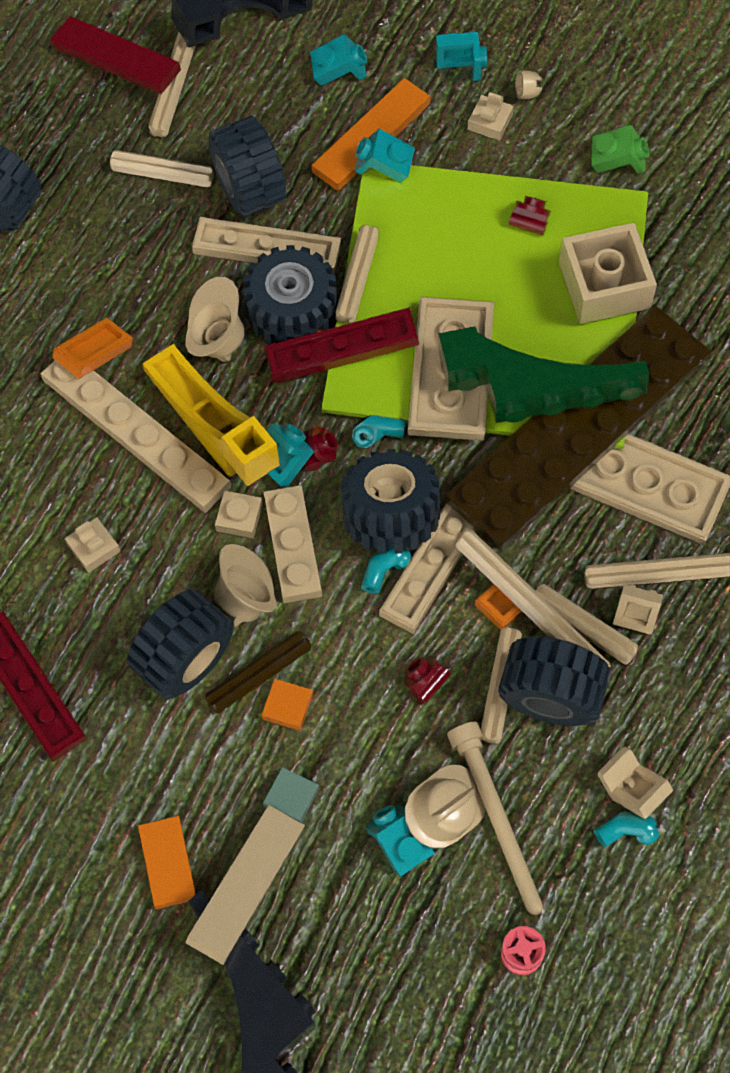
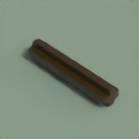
M296 631L207 692L205 695L207 704L216 714L221 713L310 651L311 643L302 631Z

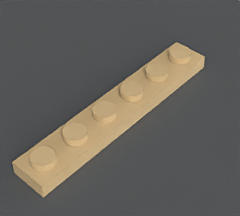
M54 360L41 373V377L46 384L204 513L223 496L224 491H228L231 488L228 478L94 370L78 379Z

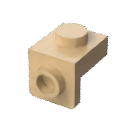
M622 747L598 772V776L611 799L644 819L673 791L667 779L640 765L632 750L627 747Z

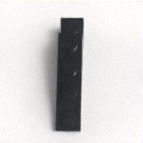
M201 890L188 902L193 912L199 918L211 899ZM244 929L225 961L239 1010L242 1037L241 1073H298L289 1062L282 1067L278 1062L316 1028L315 1022L311 1018L316 1011L300 992L294 997L283 986V983L287 980L285 974L273 960L270 959L265 964L254 951L260 946L251 934Z

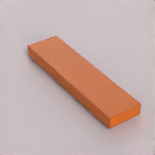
M403 78L311 165L312 173L335 190L340 191L357 174L355 166L358 158L355 157V151L359 142L364 137H370L379 128L396 137L430 105L431 96Z

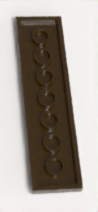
M655 305L589 364L616 365L646 361L649 370L646 394L640 395L633 400L618 399L603 402L592 408L582 406L567 409L556 415L541 414L532 416L445 495V502L502 552L710 358L712 351Z

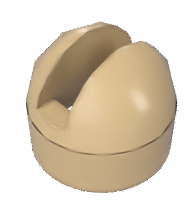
M518 71L515 82L518 99H532L540 94L542 87L536 86L537 82H542V78L536 72Z

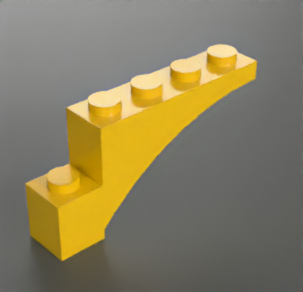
M174 344L142 363L146 374L228 478L237 473L244 483L249 486L280 465L276 442L255 416L249 417L227 402L202 378Z

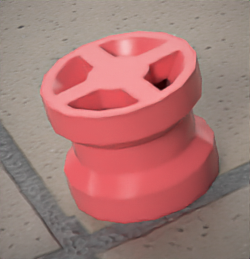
M518 926L510 930L505 936L501 948V960L504 966L516 975H529L535 972L541 965L546 952L545 941L542 935L528 926Z

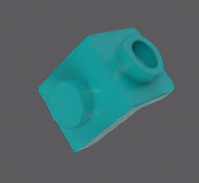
M478 32L436 35L435 58L437 69L471 66L473 81H480L481 68L487 67L486 46H480Z
M345 34L310 52L314 80L321 86L349 72L354 74L359 80L367 77L365 69L367 56L360 44H355Z
M379 128L370 137H364L359 142L355 151V157L358 158L355 172L362 175L372 167L401 183L409 175L415 147Z
M270 424L266 431L277 444L280 465L268 474L279 486L288 487L314 450L304 441L306 439L304 433L291 424L286 426Z
M400 804L396 806L388 805L378 810L372 817L373 821L365 826L368 833L378 842L395 873L400 877L435 854L432 848L421 844L410 833L405 821V808Z

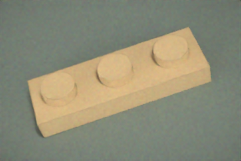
M302 485L264 492L283 603L322 597Z

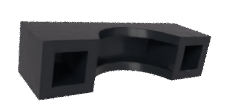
M172 0L171 19L187 46L191 47L220 38L221 22L228 14L238 9L259 8L273 13L280 19L310 11L312 0Z

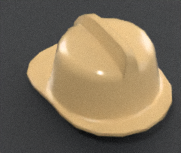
M214 277L206 281L192 298L185 343L190 354L196 357L210 356L222 362H229L232 352L241 344L244 338V326L238 316V288L232 280L226 277Z
M236 544L225 545L219 553L220 576L214 589V600L225 612L226 616L232 620L234 627L242 622L254 621L263 612H273L277 607L274 596L272 577L263 560L244 546Z
M448 765L427 778L408 796L405 805V821L410 833L421 844L430 848H445L461 839L477 826L484 817L486 808L471 771L461 765Z

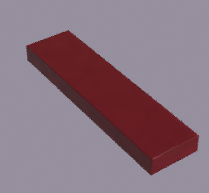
M71 16L50 40L53 48L161 95L181 71L178 61Z
M410 307L267 345L265 349L274 384L418 346L419 340Z
M4 611L0 612V681L52 762L85 742L87 738Z

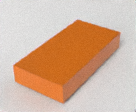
M106 317L55 347L52 358L80 379L131 348L133 337Z
M175 816L139 825L138 829L155 909L188 902L196 895L180 817Z

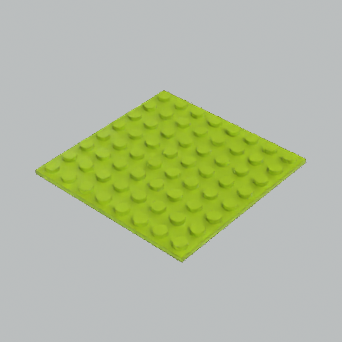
M411 165L408 177L400 183L370 167L362 174L344 280L360 227L363 225L376 227L379 231V238L354 322L410 307L417 333L420 297L494 302L491 340L534 357L563 363L589 365L636 323L637 312L579 324L559 265L562 238L635 223L643 245L648 192ZM526 195L546 201L545 209L550 210L551 213L544 236L509 225L516 200L524 202ZM337 321L336 327L345 325L347 323ZM415 346L328 369L321 409L322 413L360 418L377 415L406 420V423H409ZM487 395L485 433L511 436L531 418L527 417L516 423L507 421L496 423L489 395ZM625 437L614 447V449L624 448Z

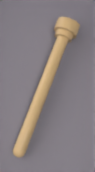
M477 722L460 725L447 733L452 749L454 751L458 750L460 756H465L528 913L538 915L543 909V904L480 752V749L483 747L481 744L483 735Z

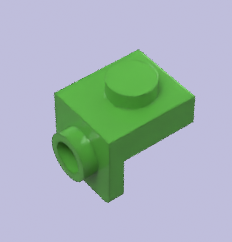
M632 125L592 136V167L597 173L631 164L638 174L646 171V158L649 157L648 143L644 137L638 135Z

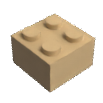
M635 223L562 238L559 265L579 324L651 308L657 283Z

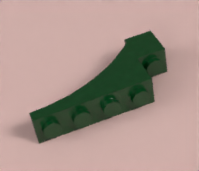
M476 326L438 333L439 355L448 392L455 390L470 391L478 386L486 385L496 423L505 421L516 423L531 416L541 414L556 415L564 410L582 406L592 408L603 402L618 399L633 400L647 393L649 370L646 361L616 365L563 363L534 357L510 349L478 333Z

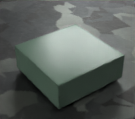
M282 767L263 805L265 808L270 805L302 823L319 791V785Z

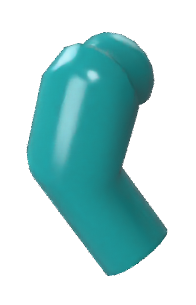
M371 415L354 428L352 439L361 448L372 446L384 436L403 439L406 420Z
M394 547L387 549L386 554L377 552L371 556L361 589L371 594H379L386 571L393 566L397 569L406 568L411 560L410 552L407 549H403V553L395 554Z
M624 811L594 829V834L600 844L606 848L625 834L637 836L638 841L644 845L652 844L658 839L659 830L656 827L657 822L650 815L644 819L633 812Z

